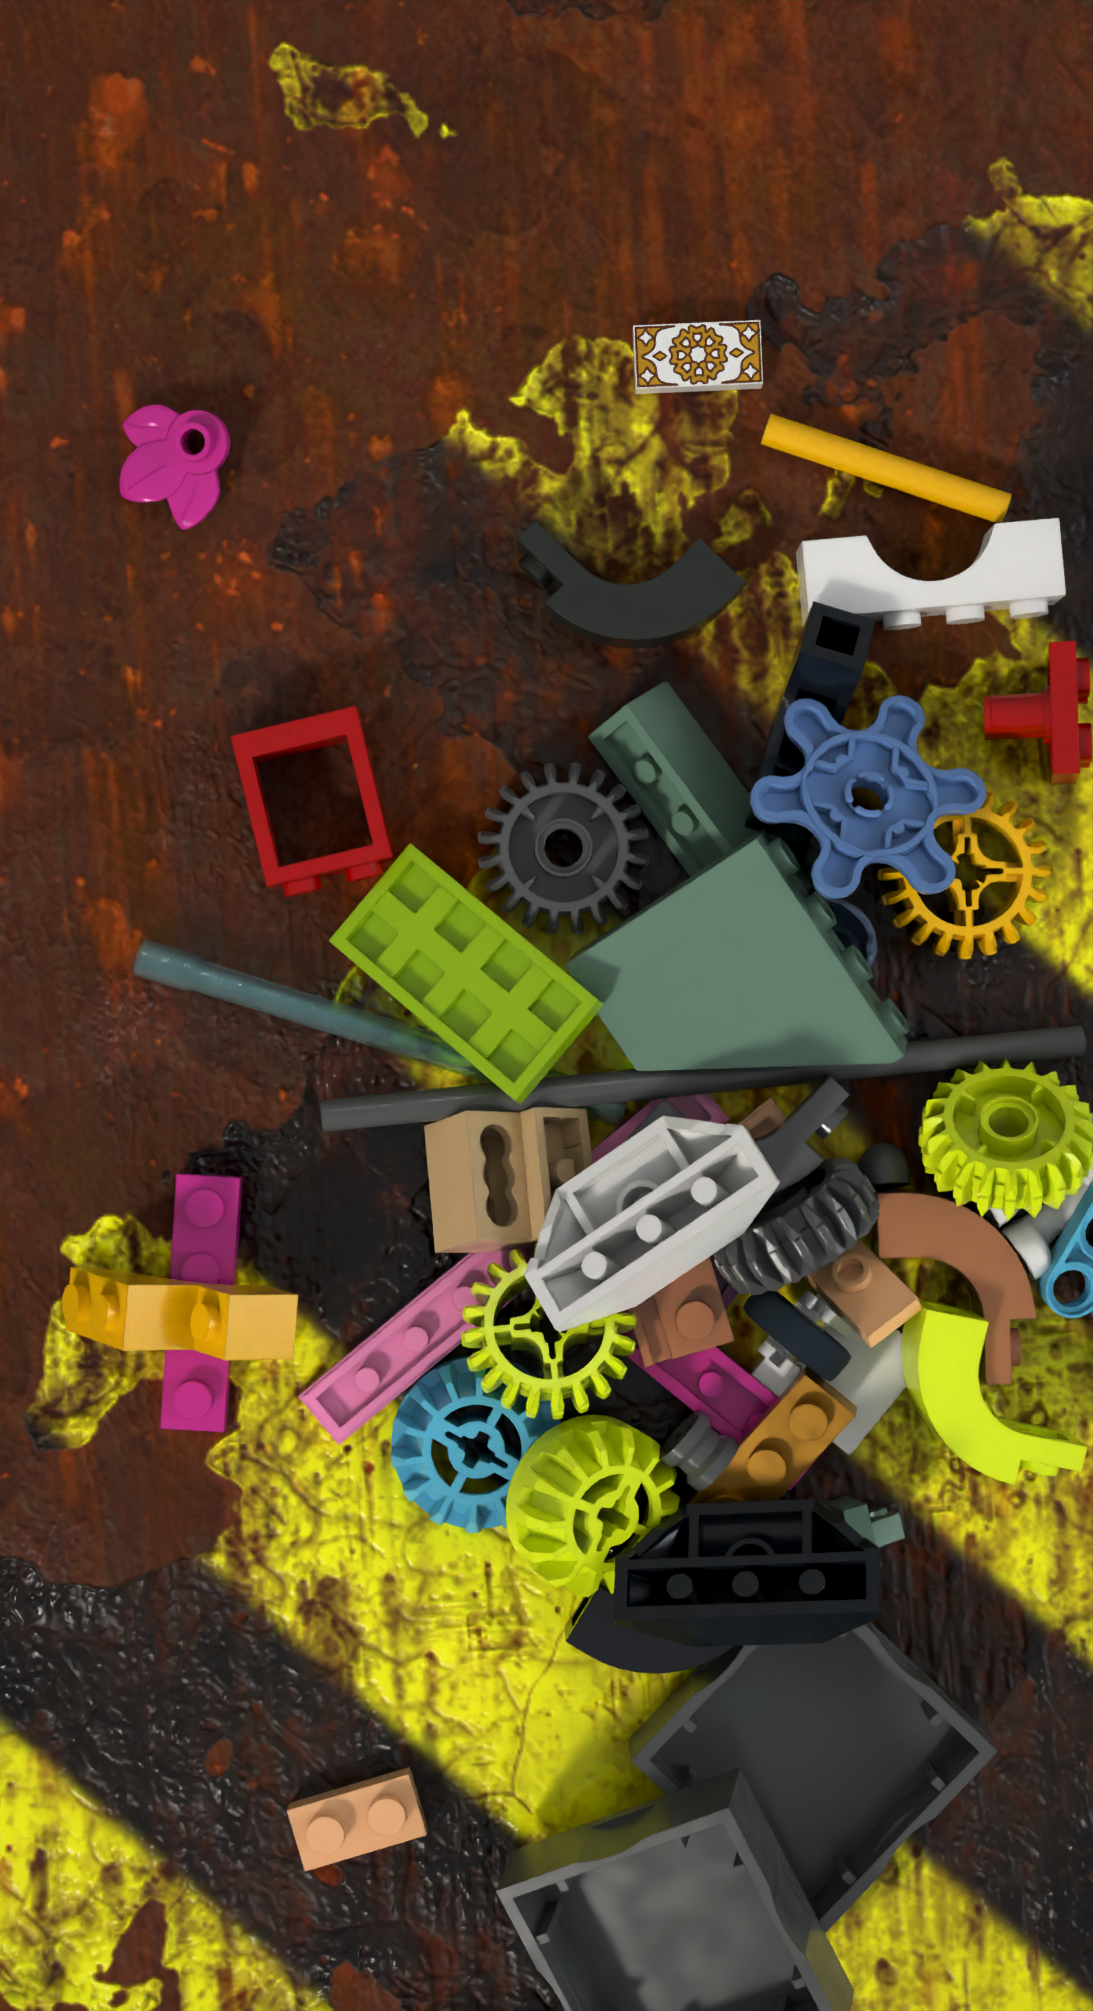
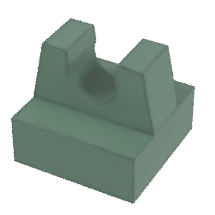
M847 1495L824 1502L825 1507L849 1524L863 1538H867L878 1547L905 1538L898 1512L888 1513L887 1508L884 1506L868 1509L866 1503Z

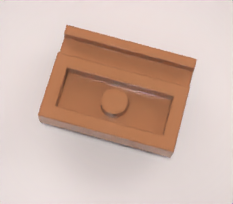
M710 1257L636 1307L628 1309L630 1314L636 1316L634 1332L645 1368L654 1365V1363L671 1358L676 1359L735 1341Z

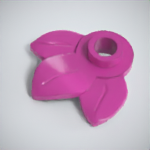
M165 405L144 406L131 414L122 424L126 435L137 448L127 457L121 468L119 479L120 494L123 498L135 502H158L167 498L173 517L180 529H190L197 526L208 516L220 497L221 487L217 469L224 464L230 451L228 429L217 415L209 411L190 410L179 414ZM196 430L200 431L205 439L204 448L198 454H194L188 446L189 436Z

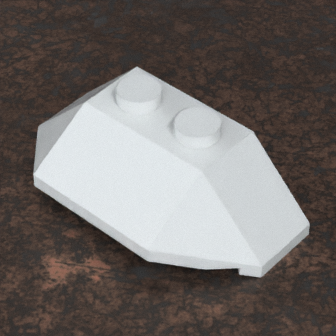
M662 1116L555 1190L539 1234L534 1258H530L524 1276L553 1327L559 1332L636 1307L744 1234L778 1187L780 1181L743 1125L728 1123L725 1125L702 1120Z

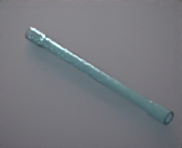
M147 939L142 941L133 967V975L179 990L203 993L486 1083H493L436 1033L204 961L195 954ZM550 1069L543 1078L566 1076L567 1074ZM627 1102L569 1108L587 1109L588 1118L619 1127Z

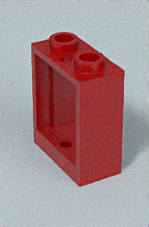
M356 706L230 736L267 887L273 890L283 887L285 898L299 896L323 889L320 878L345 872L347 883L361 881L383 875L382 863L396 860L361 714ZM348 742L373 844L282 866L257 764Z

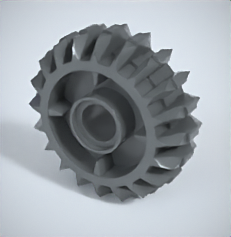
M579 763L570 764L568 782H557L554 764H545L544 778L546 784L538 787L529 771L522 772L519 778L521 785L527 793L519 798L511 788L503 786L499 790V795L511 807L509 811L505 814L493 807H488L485 811V817L489 821L501 825L499 833L490 831L478 833L479 843L486 846H497V854L485 855L478 859L479 868L489 870L499 867L502 874L491 879L486 884L488 892L491 894L496 893L508 886L513 893L504 900L501 909L506 914H509L521 901L525 903L529 908L523 916L522 925L527 928L533 926L538 912L548 914L546 932L550 935L557 934L559 916H570V928L574 935L583 932V921L580 915L582 913L590 911L594 922L599 927L607 924V916L600 905L608 900L616 910L623 912L628 907V903L624 897L616 892V889L621 884L630 890L639 891L642 886V881L638 877L626 873L628 865L646 867L649 864L648 855L630 852V844L642 843L649 838L647 829L639 828L628 831L626 826L627 822L636 819L641 814L640 807L635 804L619 812L615 804L623 798L626 788L622 784H618L613 787L607 797L601 794L598 790L605 778V773L601 770H596L593 773L589 786L579 784L578 781L581 774ZM568 832L578 838L582 846V855L575 864L560 867L548 860L544 848L547 840L553 834Z
M849 1158L825 1159L810 1174L797 1183L773 1193L745 1233L713 1254L715 1257L713 1262L722 1277L739 1294L762 1295L768 1290L778 1291L784 1285L791 1282L797 1284L801 1278L811 1273H818L819 1269L829 1262L838 1261L839 1255L848 1249L854 1248L859 1238L868 1235L872 1225L875 1224L880 1215L878 1211L880 1204L873 1194L876 1191L866 1174H862L856 1163L851 1162Z

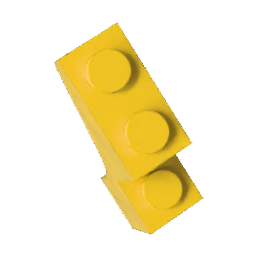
M95 1267L70 1268L69 1284L65 1287L62 1296V1312L66 1320L65 1330L122 1351L195 1350L224 1361L293 1359L298 1294L267 1285L210 1284Z

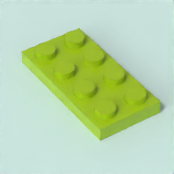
M411 843L329 939L330 943L519 1104L523 1103L604 1006L595 996Z

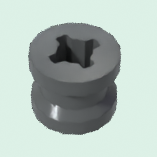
M697 1409L685 1418L669 1436L660 1450L659 1459L668 1467L678 1466L686 1473L687 1484L696 1492H701L712 1484L730 1464L739 1448V1443L730 1435H719L711 1427L710 1417L701 1409Z

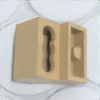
M533 1107L522 1112L466 1110L425 1125L424 1132L435 1253H489L534 1247L538 1242L539 1234L555 1190L592 1165L587 1109Z

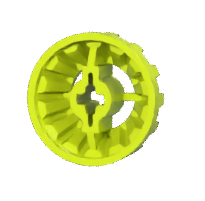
M584 1415L571 1418L552 1427L540 1436L520 1460L511 1479L506 1500L507 1530L511 1543L520 1559L531 1570L556 1588H565L576 1596L590 1597L599 1589L600 1584L611 1594H614L615 1557L617 1555L605 1560L610 1547L622 1544L634 1532L636 1534L625 1549L629 1546L633 1548L653 1528L663 1522L666 1516H671L680 1509L681 1498L669 1488L674 1485L677 1472L674 1466L668 1467L659 1459L660 1445L654 1439L629 1424L605 1415ZM640 1484L644 1487L649 1502L647 1503L642 1524L638 1523L639 1506L634 1498Z

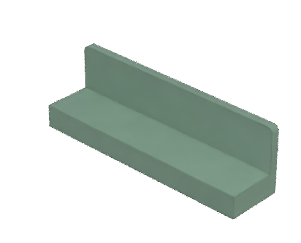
M662 682L632 700L588 736L690 877L759 832L744 827L750 807L749 792L669 683ZM768 834L772 841L778 838L777 836ZM799 862L801 869L795 875L807 891L814 884Z

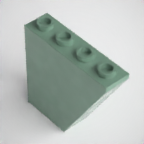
M764 828L575 952L564 965L575 981L604 1004L597 1014L636 1071L894 1063L904 1057L908 1042L904 1035L910 1030L905 1018L894 1002L889 998L881 1002L867 982L873 978V973L860 951L854 945L845 949L831 927L837 924V920L828 903L817 891L809 895L795 875L801 868L790 847L781 837L772 841Z

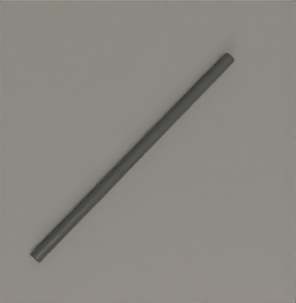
M1074 1025L907 1042L904 1057L894 1063L664 1071H636V1069L546 1077L538 1083L522 1104L514 1101L494 1083L320 1100L323 1132L438 1121L466 1110L522 1112L533 1107L569 1108L820 1083L828 1074L836 1081L972 1068L976 1067L979 1061H982L987 1066L1001 1065L1005 1058L1009 1064L1082 1057L1086 1052V1039L1082 1026Z

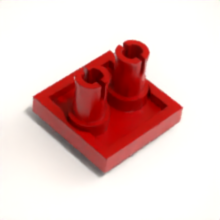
M1076 641L1049 642L1047 686H1043L1042 693L984 696L985 740L1043 738V744H1049L1050 785L1076 784L1080 768H1090V762H1092L1091 723H1078V704H1088V697H1090L1089 657L1076 658Z

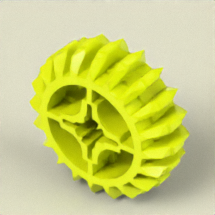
M537 1243L534 1245V1254H535V1250H536ZM514 1249L509 1252V1262L513 1271L508 1273L501 1265L495 1262L487 1267V1274L496 1286L495 1288L481 1282H475L471 1287L472 1296L485 1306H464L462 1311L463 1320L479 1327L462 1332L461 1344L468 1348L483 1349L473 1353L467 1359V1366L471 1372L491 1367L492 1370L481 1381V1389L485 1393H490L504 1383L507 1388L503 1392L501 1406L506 1409L513 1407L519 1395L528 1397L526 1402L527 1417L535 1418L537 1416L539 1400L551 1401L550 1413L552 1418L562 1419L564 1414L563 1399L571 1397L575 1409L579 1413H584L589 1409V1400L585 1392L586 1388H589L601 1399H606L611 1393L609 1383L601 1375L602 1373L615 1379L624 1378L627 1367L613 1355L628 1356L634 1353L635 1341L629 1337L619 1335V1333L634 1329L636 1326V1316L630 1313H615L565 1330L566 1334L558 1331L557 1341L554 1343L553 1359H551L548 1343L545 1342L542 1332H531V1328L539 1330L540 1320L543 1319L544 1309L536 1295L534 1306L527 1314L510 1318V1324L495 1326L498 1314L505 1303L516 1293L531 1287L524 1276L528 1263H526L523 1254L518 1249ZM602 1335L601 1346L594 1358L578 1372L564 1377L563 1354L573 1345L586 1343L587 1337ZM510 1345L511 1350H525L534 1354L540 1362L544 1379L527 1375L515 1368L504 1357L498 1346Z

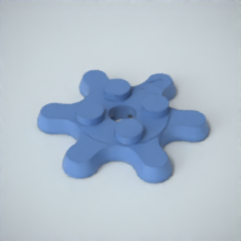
M897 695L887 698L878 709L875 723L867 729L858 731L839 725L833 719L828 709L818 701L813 699L794 701L786 710L784 725L789 739L804 756V767L800 772L792 776L780 777L771 775L762 777L755 783L750 792L752 810L760 821L766 824L795 823L806 827L817 838L821 845V850L818 858L812 865L811 876L814 888L824 898L831 900L840 899L852 894L860 883L863 869L871 863L888 864L897 869L907 879L911 887L921 894L931 895L942 892L954 881L956 874L955 864L950 855L936 842L933 832L934 824L941 816H962L977 811L986 799V786L980 776L969 769L939 770L929 766L922 760L917 751L916 741L924 727L925 715L921 706L910 697ZM857 787H864L874 791L882 802V810H867L859 805L854 808L851 790Z

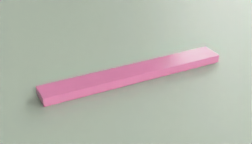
M709 1094L668 1098L689 1119L724 1124L729 1120ZM664 1098L650 1100L591 1150L592 1164L620 1146ZM534 1247L518 1249L523 1254L526 1263H529L530 1258H533ZM512 1250L467 1253L299 1394L298 1397L338 1445L461 1344L462 1332L479 1327L469 1324L462 1318L464 1306H485L472 1296L471 1287L475 1282H481L495 1288L496 1286L487 1274V1267L495 1262L501 1265L508 1273L513 1271L509 1262V1252ZM525 1289L521 1290L520 1292L512 1296L502 1308H504L508 1303H510Z

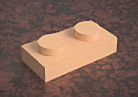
M410 1767L289 1803L287 1808V1814L305 1872L427 1835L428 1831Z

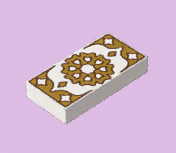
M760 320L633 325L635 394L762 388L763 369Z

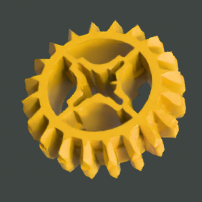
M986 789V799L977 811L962 816H941L934 824V828H936L940 824L952 822V837L948 838L947 854L950 855L955 865L960 864L957 856L961 855V857H964V863L967 868H976V872H992L991 875L977 877L976 880L966 882L970 889L967 892L962 890L961 880L956 878L943 891L948 898L949 912H954V924L943 921L935 916L924 905L918 892L911 887L907 879L897 869L883 868L876 871V879L878 881L895 880L897 891L888 892L880 896L881 904L888 906L901 901L905 908L904 911L894 916L891 920L892 925L895 928H901L912 920L917 922L918 926L911 933L909 939L910 943L914 946H919L925 942L930 933L935 934L932 945V954L935 956H944L949 950L951 941L955 940L958 959H970L973 953L974 939H976L980 950L985 956L997 953L995 932L1007 944H1014L1020 937L1011 920L1014 919L1026 926H1032L1037 921L1034 912L1024 906L1025 901L1044 903L1047 900V892L1031 887L1032 879L1046 878L1051 875V868L1049 866H1032L1031 856L1047 850L1046 842L1042 840L1026 845L1022 836L1032 831L1036 824L1032 818H1027L1013 826L1009 820L1015 814L1017 804L1012 800L1005 802L996 814L991 812L994 803V792ZM972 824L985 828L1001 842L1007 852L1010 863L990 860L982 854L978 846L977 834L972 833ZM1011 882L1009 893L1001 908L991 918L974 926V910L979 909V897L984 887L988 884Z

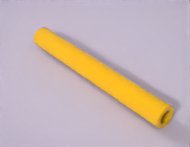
M770 414L761 440L762 445L994 523L1003 522L1012 496L1010 493L774 414Z

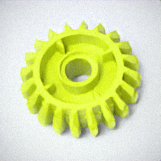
M1006 1058L999 1069H990L982 1061H979L973 1075L956 1069L954 1077L951 1078V1083L938 1082L937 1089L933 1093V1099L927 1100L926 1106L922 1111V1126L919 1127L918 1145L921 1147V1153H923L922 1163L925 1166V1173L934 1175V1182L937 1185L938 1192L953 1190V1198H955L957 1207L973 1201L977 1203L981 1217L990 1208L1002 1209L1008 1221L1016 1209L1026 1210L1035 1219L1042 1209V1203L1059 1210L1061 1203L1065 1200V1195H1077L1078 1189L1083 1185V1178L1088 1177V1172L1093 1167L1092 1114L1089 1110V1103L1079 1101L1076 1085L1060 1086L1056 1071L1044 1076L1037 1075L1032 1061L1023 1070L1011 1068Z

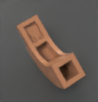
M875 1189L876 1192L873 1194L880 1204L878 1210L880 1215L870 1230L871 1251L878 1258L924 1257L943 1261L953 1267L968 1287L972 1298L973 1311L989 1322L979 1363L978 1378L986 1385L1012 1384L1011 1367L1020 1366L1022 1349L1019 1329L1010 1328V1319H1036L1031 1285L1025 1269L1013 1248L998 1230L984 1218L962 1205L957 1207L955 1202L942 1196L912 1189Z

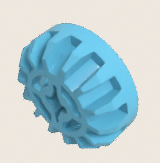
M463 1355L446 1360L429 1369L411 1386L404 1396L392 1428V1466L396 1469L402 1483L403 1493L410 1502L415 1501L428 1513L429 1519L441 1526L444 1523H448L453 1526L462 1527L466 1533H480L482 1529L502 1526L505 1529L507 1528L506 1500L508 1489L520 1460L531 1445L545 1432L560 1424L561 1419L552 1418L550 1413L551 1401L539 1400L537 1416L535 1418L527 1417L526 1402L528 1397L519 1395L515 1405L510 1409L502 1407L501 1399L507 1386L502 1383L494 1391L485 1393L481 1389V1381L492 1370L491 1367L471 1372L467 1366V1359L471 1355ZM508 1360L515 1368H517L521 1372L535 1377L527 1369ZM468 1405H485L493 1408L490 1414L477 1411L469 1412L459 1417L451 1413L458 1408ZM502 1413L516 1427L521 1440L522 1452L506 1443L505 1430L499 1421ZM479 1431L488 1434L487 1447L492 1452L489 1453L481 1450L475 1458L466 1454L467 1442L462 1437L474 1439ZM432 1439L448 1447V1458L453 1468L458 1471L451 1485L442 1478L435 1467L432 1457ZM496 1473L508 1480L505 1484L490 1492L468 1493L460 1490L467 1477L472 1479L485 1478Z

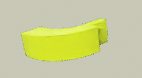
M919 1299L922 1310L904 1323L901 1359L905 1384L911 1401L929 1430L969 1466L984 1475L1002 1482L1015 1485L1019 1466L1028 1471L1047 1476H1057L1059 1468L1082 1472L1087 1446L1070 1433L1003 1419L993 1415L987 1408L980 1391L978 1373L989 1322L971 1309Z

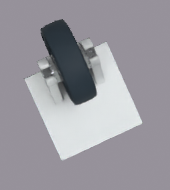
M768 1290L762 1295H751L744 1304L743 1309L757 1325L769 1334L757 1349L764 1357L751 1371V1375L779 1397L806 1366L817 1373L857 1406L856 1416L832 1441L850 1456L906 1388L901 1359L902 1333L896 1329L873 1348H870L818 1292L813 1295L806 1290L795 1304H792L777 1291Z

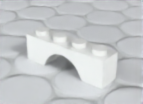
M1059 518L995 523L984 535L979 552L972 565L958 575L937 581L916 580L894 571L877 555L866 535L802 541L796 551L803 627L813 601L868 617L875 621L882 620L883 630H902L921 626V617L946 615V623L952 625L985 620L984 611L1009 609L1010 618L1012 619L1039 617L1049 613L1048 605H1054L1066 595Z

